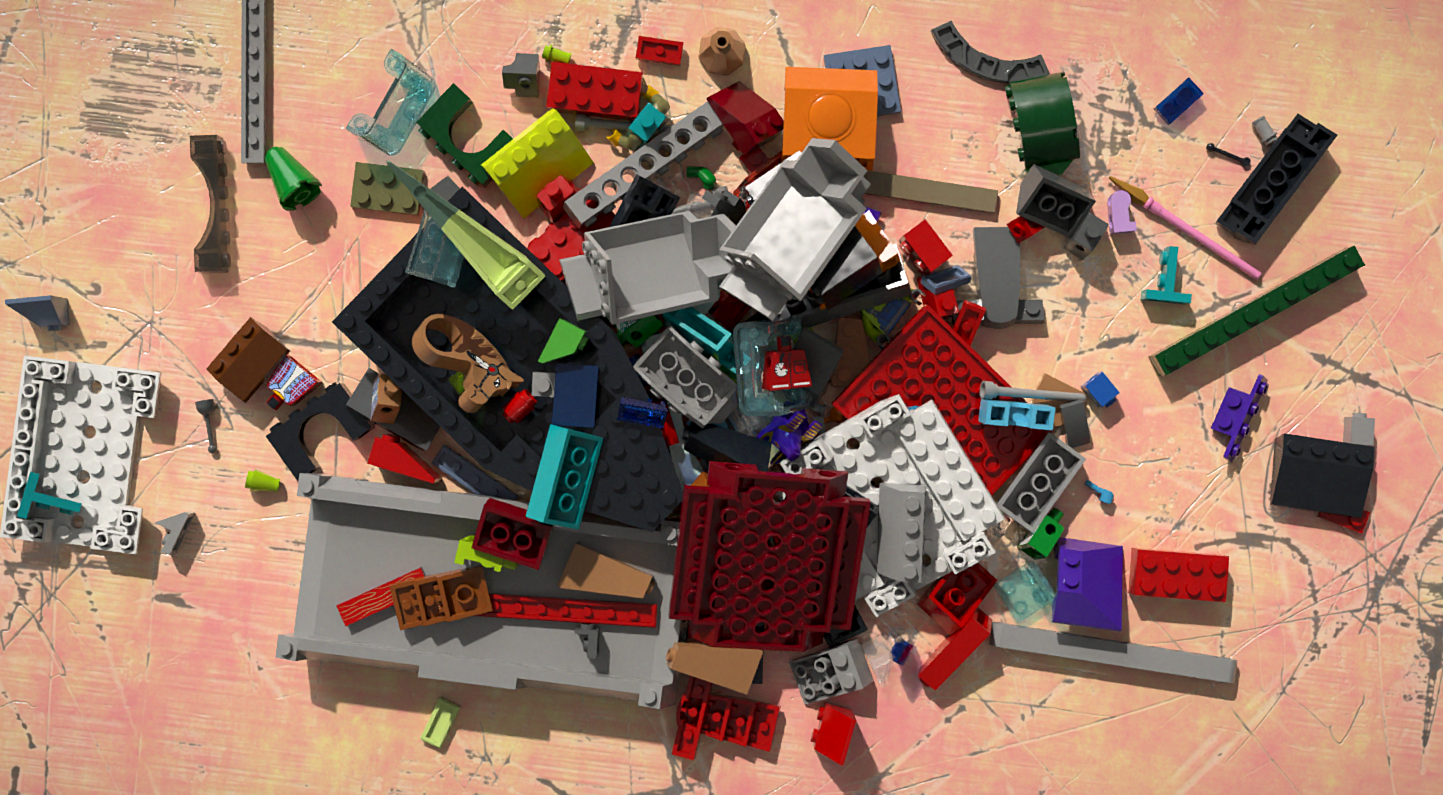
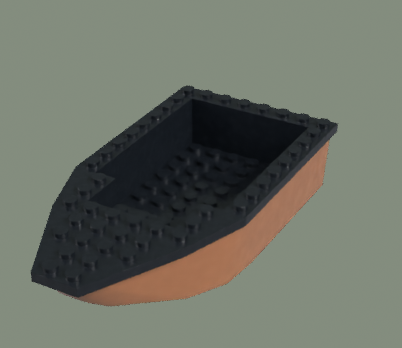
M462 186L448 202L521 252L545 274V277L512 310L495 295L463 254L431 218L341 311L332 323L484 469L530 491H533L550 424H552L554 397L534 396L537 400V404L534 405L535 409L520 423H510L502 414L504 412L502 406L518 391L522 392L526 389L532 394L533 372L556 373V363L598 366L594 428L556 425L603 438L584 511L653 532L682 502L683 489L651 400L616 333L598 316L578 321L568 287ZM434 314H443L460 319L478 330L500 353L509 370L523 378L524 381L519 384L518 388H510L503 397L501 395L490 397L479 411L468 413L459 405V397L465 391L462 387L464 375L458 371L434 367L424 363L414 352L412 346L413 334L427 317ZM559 318L588 332L586 337L589 339L583 351L578 350L576 354L548 363L538 362ZM434 329L425 330L427 340L434 348L443 352L452 351L453 345L446 335Z

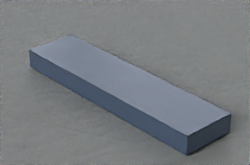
M443 445L431 463L476 495L515 500L519 497L518 494L447 445Z

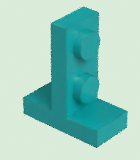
M1168 246L1164 248V251H1161L1159 264L1162 265V271L1157 278V287H1160V290L1141 291L1140 300L1182 305L1191 303L1192 294L1174 292L1179 247Z
M30 472L17 517L27 519L32 501L36 502L35 507L49 510L50 506L60 508V513L73 515L74 511L80 512L82 503L35 492L40 474Z

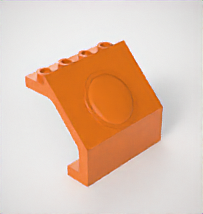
M786 67L781 163L784 159H788L798 151L802 153L810 140L817 138L836 140L867 171H873L878 101L877 70Z

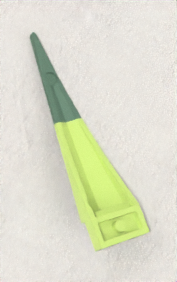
M386 160L389 168L428 212L495 295L512 310L545 277V274L521 252L398 166Z

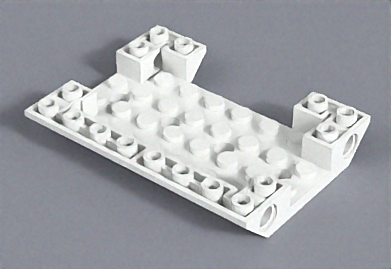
M24 355L0 537L42 543L59 542L90 546V549L137 554L143 508L131 506L128 503L140 416L155 418L161 373ZM95 381H99L102 385L101 391L97 394L92 391V384ZM89 426H93L96 429V435L93 438H88L86 435V429ZM84 470L90 474V480L87 483H83L80 480V474ZM30 472L40 474L35 492L82 503L80 512L74 511L73 515L60 513V508L50 506L49 510L35 507L36 502L32 501L27 519L17 517ZM77 515L84 519V525L81 528H77L74 524V519Z

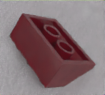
M489 498L483 506L471 549L539 570L550 542L554 525L526 517L527 509Z

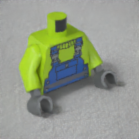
M911 289L913 295L860 311V320L863 322L865 334L875 341L881 350L884 349L882 344L885 341L891 342L888 335L913 302L917 305L922 304L917 300V297L919 295L926 296V294L920 289Z

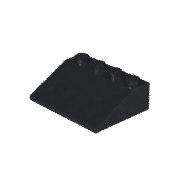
M1286 433L1275 438L1270 505L1362 518L1373 472L1375 447Z

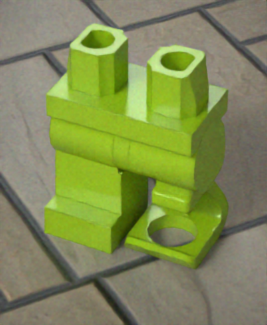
M469 535L459 540L454 560L456 564L464 565L466 559L480 562L487 568L494 567V571L501 572L504 568L515 570L518 567V563L471 549L475 535Z

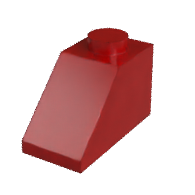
M922 277L917 278L919 289L926 294V296L921 295L923 306L928 304L942 319L959 313L953 289L934 295L921 284Z

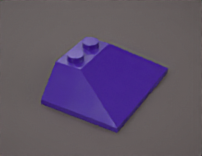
M1059 537L1054 545V559L1058 560L1057 594L1052 601V623L1121 632L1123 546Z

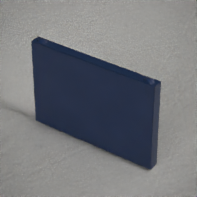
M556 363L552 425L594 428L598 366Z

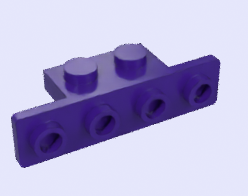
M1258 375L1250 394L1228 387L1211 426L1212 430L1231 437L1223 455V458L1229 462H1233L1234 458L1239 456L1241 452L1240 444L1243 437H1247L1251 427L1249 423L1252 416L1255 417L1258 413L1260 406L1258 402L1261 396H1264L1268 390V380L1264 375Z

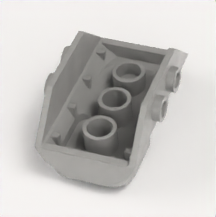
M669 325L633 366L634 369L652 386L650 391L659 399L664 397L670 402L668 407L679 415L682 412L702 429L706 424H721L739 404L736 396V390L739 386L719 369L722 365L712 356L708 359L702 354L704 349L695 341L690 344Z

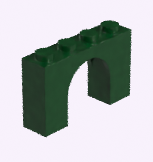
M453 83L416 122L421 127L418 131L427 140L432 137L437 142L435 147L443 155H446L448 152L454 158L451 162L459 170L465 168L470 173L468 178L478 186L481 183L486 187L492 181V178L481 164L513 140V138L505 130H502L486 148L479 152L467 153L457 149L452 140V128L456 120L473 101Z

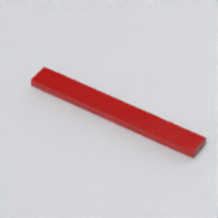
M489 593L493 611L474 615L479 617L656 628L657 604Z

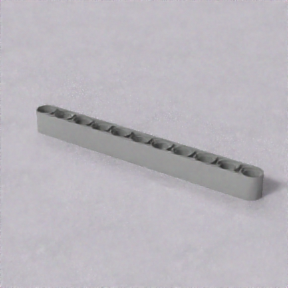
M992 622L989 645L1227 683L1235 682L1238 661L1220 656L1000 622Z

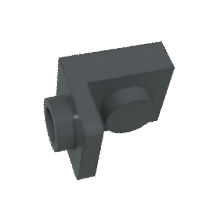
M581 623V627L575 628V634L588 635V638H584L583 650L587 652V658L597 659L599 656L600 628H594L595 624Z

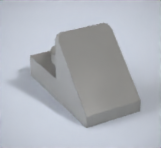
M187 511L155 522L171 530L162 540V545L164 546L161 552L168 555L177 553L195 512Z

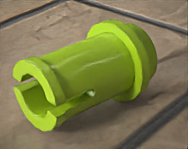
M545 45L542 58L546 59L545 62L569 63L572 53L553 48V45Z

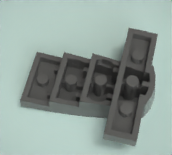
M974 227L973 258L978 300L967 301L986 308L980 323L981 326L1001 329L1013 326L1014 324H1043V300H1019L1020 243H1017L1008 227ZM956 300L959 312L964 300ZM959 313L952 316V325H954Z

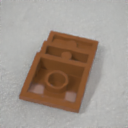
M482 566L458 569L389 584L400 630L420 625L424 627L443 621L451 622L493 611Z

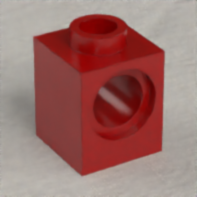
M1021 216L1006 224L1017 243L1024 241L1045 228Z

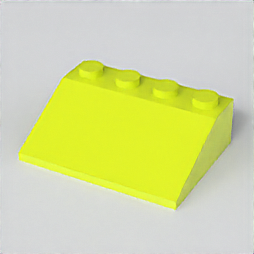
M552 108L482 163L481 166L524 219L539 207L536 196L548 183L560 175L573 180L594 162L558 111Z

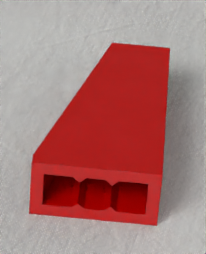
M977 607L960 630L948 635L920 667L918 676L924 686L931 687L936 691L990 635L992 619L979 607Z

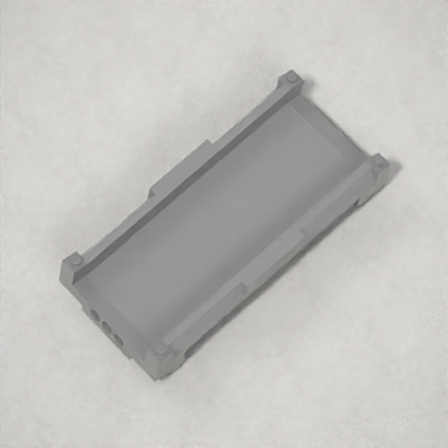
M299 474L297 496L311 498L294 633L278 634L275 658L291 661L316 660L332 663L338 662L418 673V677L514 690L532 687L635 701L638 702V706L655 709L676 705L680 672L670 669L666 664V654L668 649L673 647L674 642L687 643L689 620L669 619L668 617L680 519L666 517L651 532L584 511L579 530L554 525L550 542L539 570L518 564L515 570L504 568L501 572L494 571V567L487 568L480 562L466 559L464 565L454 563L459 540L469 535H475L483 506L489 498L524 509H528L530 501L370 482L367 479L329 474ZM577 542L652 574L651 581L655 582L650 595L645 593L643 598L564 589L557 587ZM482 566L488 593L657 604L656 628L595 624L594 628H600L599 656L597 659L587 658V652L583 650L584 638H588V635L575 634V628L581 627V623L470 616L451 622L443 621L424 627L420 625L400 630L395 607L392 605L345 627L336 605L420 567L423 568L425 575L428 576Z

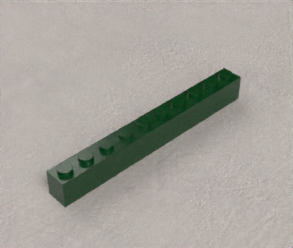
M1355 245L1346 247L1148 357L1158 375L1166 376L1365 266V263Z

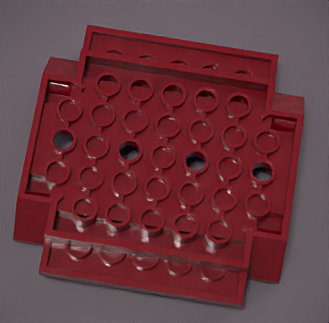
M709 461L707 485L711 487L684 485L668 611L669 619L689 620L688 636L712 647L806 652L822 644L824 632L830 633V629L851 630L870 510V499L844 497L848 471L802 468L801 474L758 471L757 466L754 464ZM777 492H784L786 494L785 499L780 502L774 501L773 497ZM771 536L780 538L776 545L767 544V540ZM770 579L773 581V585L770 588L761 587L764 580ZM760 622L767 624L766 629L762 631L756 630L755 626Z

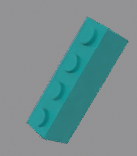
M550 424L526 517L546 524L579 530L603 442L602 437Z

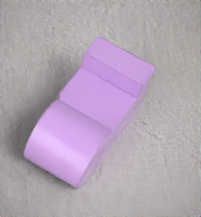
M1123 190L1111 194L1107 201L1110 235L1137 231L1136 222H1130L1128 207L1131 203V197Z

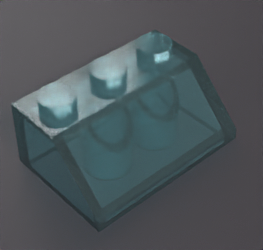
M424 210L405 273L455 288L464 256L428 212Z

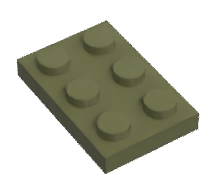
M362 162L355 163L350 207L419 216L420 203L389 166ZM399 167L423 184L424 170Z

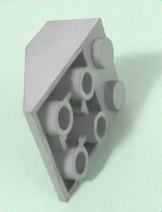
M858 638L839 643L789 662L805 705L864 689L873 681Z

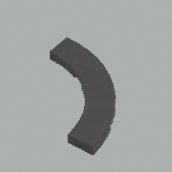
M952 20L930 31L936 43L950 60L963 70L981 79L1009 84V82L1050 74L1041 54L1032 58L1009 61L977 51L960 35Z

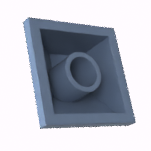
M47 295L5 300V305L36 325L47 327L48 331L62 330V326L70 325L67 298Z

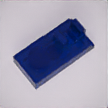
M621 397L617 420L664 428L668 408H666L664 401H661L660 404L652 403V399H647V402L643 400Z

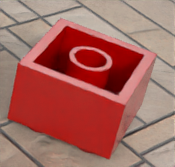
M926 219L899 239L901 243L899 245L900 249L906 256L910 255L915 261L913 266L919 274L924 273L928 275L953 256Z

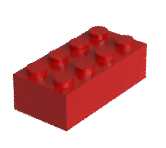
M552 62L546 107L548 111L553 108L558 113L574 115L582 113L592 117L634 121L640 112L643 73Z
M1132 548L1128 593L1139 596L1226 602L1229 556Z

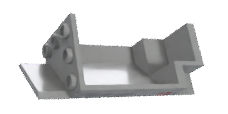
M812 138L796 161L784 159L719 249L725 255L724 259L734 266L719 287L772 321L788 300L795 299L801 301L867 208L859 200L871 185L863 177L867 170L836 140Z
M690 211L585 232V241L582 242L584 254L559 260L577 320L603 315L613 325L718 301V289H721L719 286L734 267L724 259L725 255L719 249L736 225L725 214L697 219Z

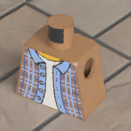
M379 374L374 379L370 421L394 424L401 406L402 389L386 374ZM388 407L390 411H383L382 408Z

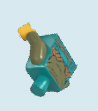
M647 85L649 87L648 91L645 94L641 93V96L650 103L644 107L629 126L627 135L623 136L615 128L612 130L614 134L606 137L615 147L620 145L628 150L636 151L653 140L669 121L670 117L667 115V112L670 109V105L652 86Z

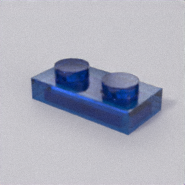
M1188 77L1153 109L1170 125L1204 93Z

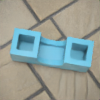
M981 399L978 421L988 425H1016L1032 429L1053 430L1055 407L1045 404Z

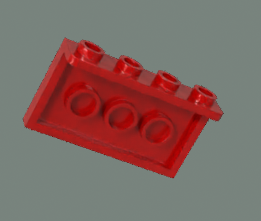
M586 201V205L589 208L595 209L598 207L595 201ZM565 211L556 223L554 222L547 226L545 232L539 238L531 240L527 249L564 283L565 277L559 260L583 255L582 242L585 241L584 233L609 228L615 214L613 211L607 215L602 213L596 217L598 220L588 228L583 226L579 229Z

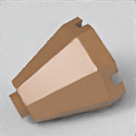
M715 27L701 37L698 58L709 73H719L728 76L743 65L746 44L735 29Z

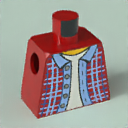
M287 354L275 368L266 384L274 392L266 403L276 411L284 402L290 406H296L323 382L295 358Z

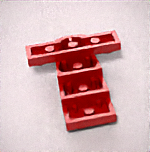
M689 676L686 693L680 699L677 707L676 722L678 729L672 755L695 760L701 734L744 747L750 746L768 752L771 751L781 706L736 696L711 693L713 683Z

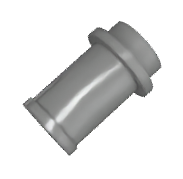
M1265 116L1251 123L1260 135L1261 143H1265L1267 146L1277 140L1278 137L1276 135L1278 133L1273 131Z

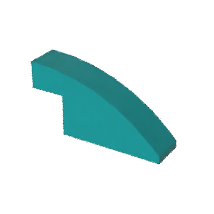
M693 307L662 313V316L690 344L695 341L704 349L702 354L709 359L712 356L722 365L720 369L736 381L740 382L753 366L752 357L733 345L732 333Z

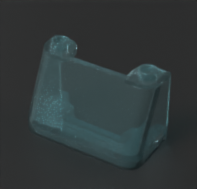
M390 49L384 60V68L387 73L395 77L392 85L373 118L367 114L358 113L351 118L346 130L377 150L393 156L398 154L405 145L416 122L432 97L436 83L428 73L402 54Z
M802 316L775 318L773 321L770 319L749 321L735 326L733 341L738 401L741 412L746 416H782L809 408L808 395L803 387L773 391L762 389L765 352L777 350L778 336H791V340L798 338L802 333Z

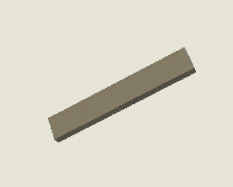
M867 171L863 176L871 183L864 194L995 213L998 190L875 171Z

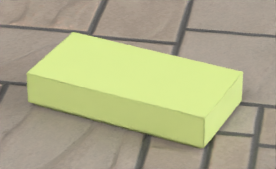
M440 697L420 739L441 749L461 706Z

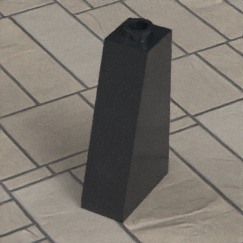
M692 421L689 427L685 426L682 434V439L685 440L683 450L707 463L714 461L754 464L757 466L758 471L768 472L772 442L714 424H706L702 429Z

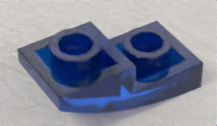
M902 638L901 642L897 641L890 651L892 654L891 659L904 666L916 646Z

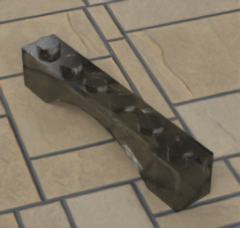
M217 134L190 136V158L201 171L210 197V216L201 240L194 248L195 272L200 274L228 273V267L231 266V256L227 253V245L230 244V233L227 231L226 222H229V210L226 208L225 200L229 196L228 187L225 186V177L228 175L226 163H224L227 145L223 138Z

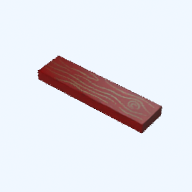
M420 567L336 605L345 627L394 605L389 584L424 577L426 575L423 568Z

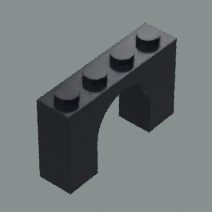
M332 383L325 389V394L321 397L314 396L306 402L307 407L301 411L297 409L288 415L289 420L283 424L281 422L275 424L269 429L271 433L266 435L268 441L297 481H299L300 473H313L321 467L304 442V429L311 418L321 413L334 416L353 441L359 440L376 428L371 421L345 407L352 393L344 383Z

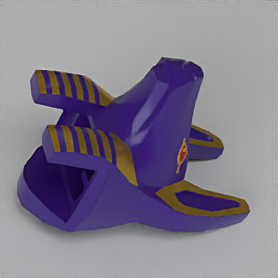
M797 401L789 402L780 406L772 422L763 428L756 437L772 442L779 449L770 461V464L775 467L780 465V462L786 458L790 461H795L801 456V444L812 440L821 430L822 424L814 420L809 425L804 406Z

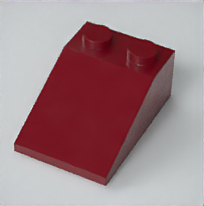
M740 81L706 98L743 155L774 140L783 132L784 120L776 108Z

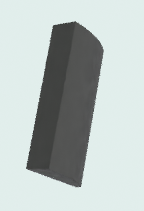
M371 368L367 369L345 406L369 421L371 419L374 379L379 375L378 372ZM403 390L401 406L394 424L373 422L423 452L428 450L440 429V426ZM388 407L382 408L383 411H390Z

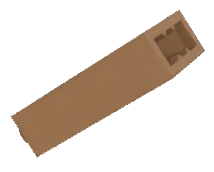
M577 542L557 587L643 598L645 593L650 595L655 582L651 581L652 574Z
M674 642L673 647H670L667 651L666 664L670 669L748 694L763 650L712 647L705 643Z

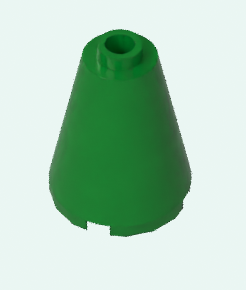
M272 147L267 151L265 162L279 203L284 210H297L295 206L302 204L304 207L317 198L321 193L319 187L322 184L309 170L283 147Z

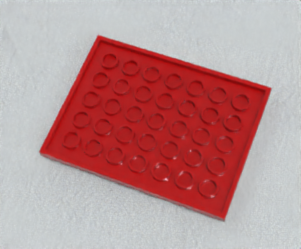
M925 304L894 336L891 342L875 356L831 403L844 417L850 419L881 400L898 394L907 407H920L933 400L991 496L1037 449L1047 433H1052L1055 430L1054 428L1053 430L1032 429L1016 425H988L979 422L981 382L992 381L998 387H1012L928 304ZM997 396L992 398V400L1027 403L1020 397Z

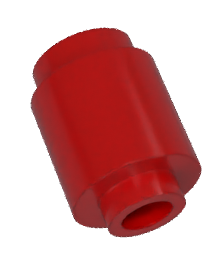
M526 389L522 392L518 391L502 406L504 410L502 414L510 423H520L535 409L534 405L537 404V400Z

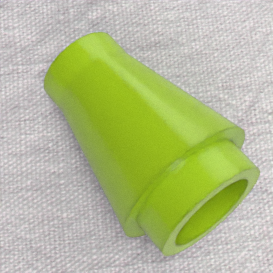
M256 469L248 471L245 488L250 489V491L278 492L280 479Z

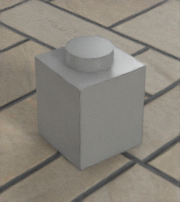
M1353 413L1352 417H1344L1343 442L1373 446L1375 418H1367V413Z

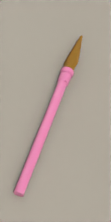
M1109 176V179L1120 190L1126 191L1130 195L1133 203L1142 205L1144 209L1159 215L1253 279L1257 280L1260 277V271L1163 208L1156 200L1154 201L1153 197H1149L1143 189Z

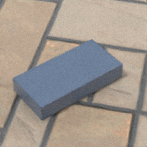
M956 265L922 276L921 284L935 295L971 283L972 276Z

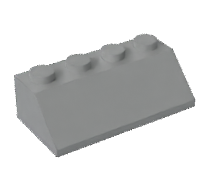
M1048 432L998 501L997 506L1011 520L1028 532L1034 533L1086 458Z
M880 483L877 573L896 581L921 583L924 562L926 485Z

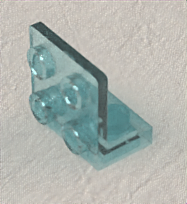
M1031 560L994 584V588L1018 623L1044 606L1052 605V601L1056 596V593L1037 564Z

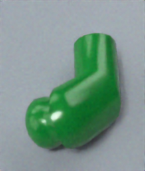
M687 166V178H700L706 190L715 188L716 177L708 168Z

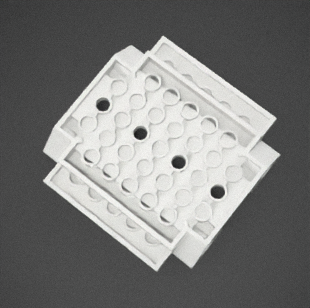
M899 394L881 400L803 445L800 449L801 456L795 461H790L786 458L780 462L784 471L790 474H801L802 468L848 471L847 485L864 497L869 498L870 501L878 506L880 488H876L871 484V479L874 477H880L884 483L926 485L924 554L931 557V562L923 564L921 583L896 581L877 573L879 509L877 515L866 529L855 600L865 596L864 599L876 617L915 597L918 589L951 571L957 574L996 553L987 536L982 531L1004 520V515L933 400L910 411ZM850 438L857 439L860 443L859 448H849L847 440ZM784 492L776 493L780 501L785 499L786 494Z

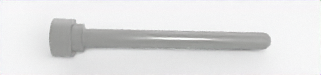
M576 113L575 131L584 132L589 130V128H616L617 130L628 131L632 122L590 119V116H586V114ZM665 125L659 133H663L673 125Z
M982 381L980 385L981 399L992 400V398L997 396L1070 402L1080 399L1083 402L1086 401V395L1083 393L998 387L992 381Z

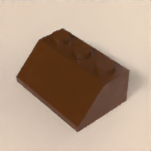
M250 317L206 369L220 384L240 400L247 403L290 350L269 328Z

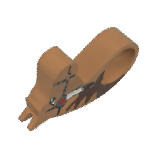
M434 314L427 317L413 334L412 346L414 352L424 363L434 367L458 371L464 375L463 387L465 391L459 397V405L468 413L479 411L490 397L499 395L503 397L510 388H518L519 384L524 381L523 378L509 370L500 353L478 330L460 319L443 314ZM434 329L446 335L453 345L452 351L443 352L434 348L427 340L425 330Z

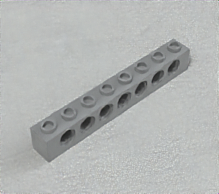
M705 102L564 202L563 209L579 229L583 226H586V228L590 227L598 220L597 216L602 213L607 215L616 208L615 204L618 201H623L632 184L625 182L622 177L623 175H631L634 179L636 174L652 182L651 178L657 174L659 176L665 174L670 169L669 165L675 161L678 164L687 158V153L690 150L694 149L697 151L706 144L705 140L711 136L714 139L724 131L722 129L723 123L709 102ZM696 124L702 125V126L704 127L705 131H704V132H699V131H697L696 128H695V125H696ZM677 137H684L687 140V144H680L677 141ZM659 150H667L670 156H661ZM648 162L652 169H643L641 163ZM611 187L615 190L616 194L609 196L605 193L604 189ZM593 200L597 203L598 207L591 209L586 205V201Z

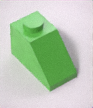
M559 318L538 362L548 363L576 354L578 350L583 351L589 339L586 337L588 332Z

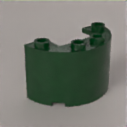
M1064 71L1009 82V85L1005 86L1010 110L1016 113L1013 125L1015 132H1019L1021 138V148H1017L1019 161H1024L1025 169L1031 168L1033 164L1043 166L1080 158L1075 111L1067 77H1063L1065 76Z

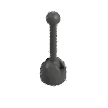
M214 399L195 401L197 411L205 416L209 440L208 452L214 454L217 452V447L214 445L209 417L215 408Z

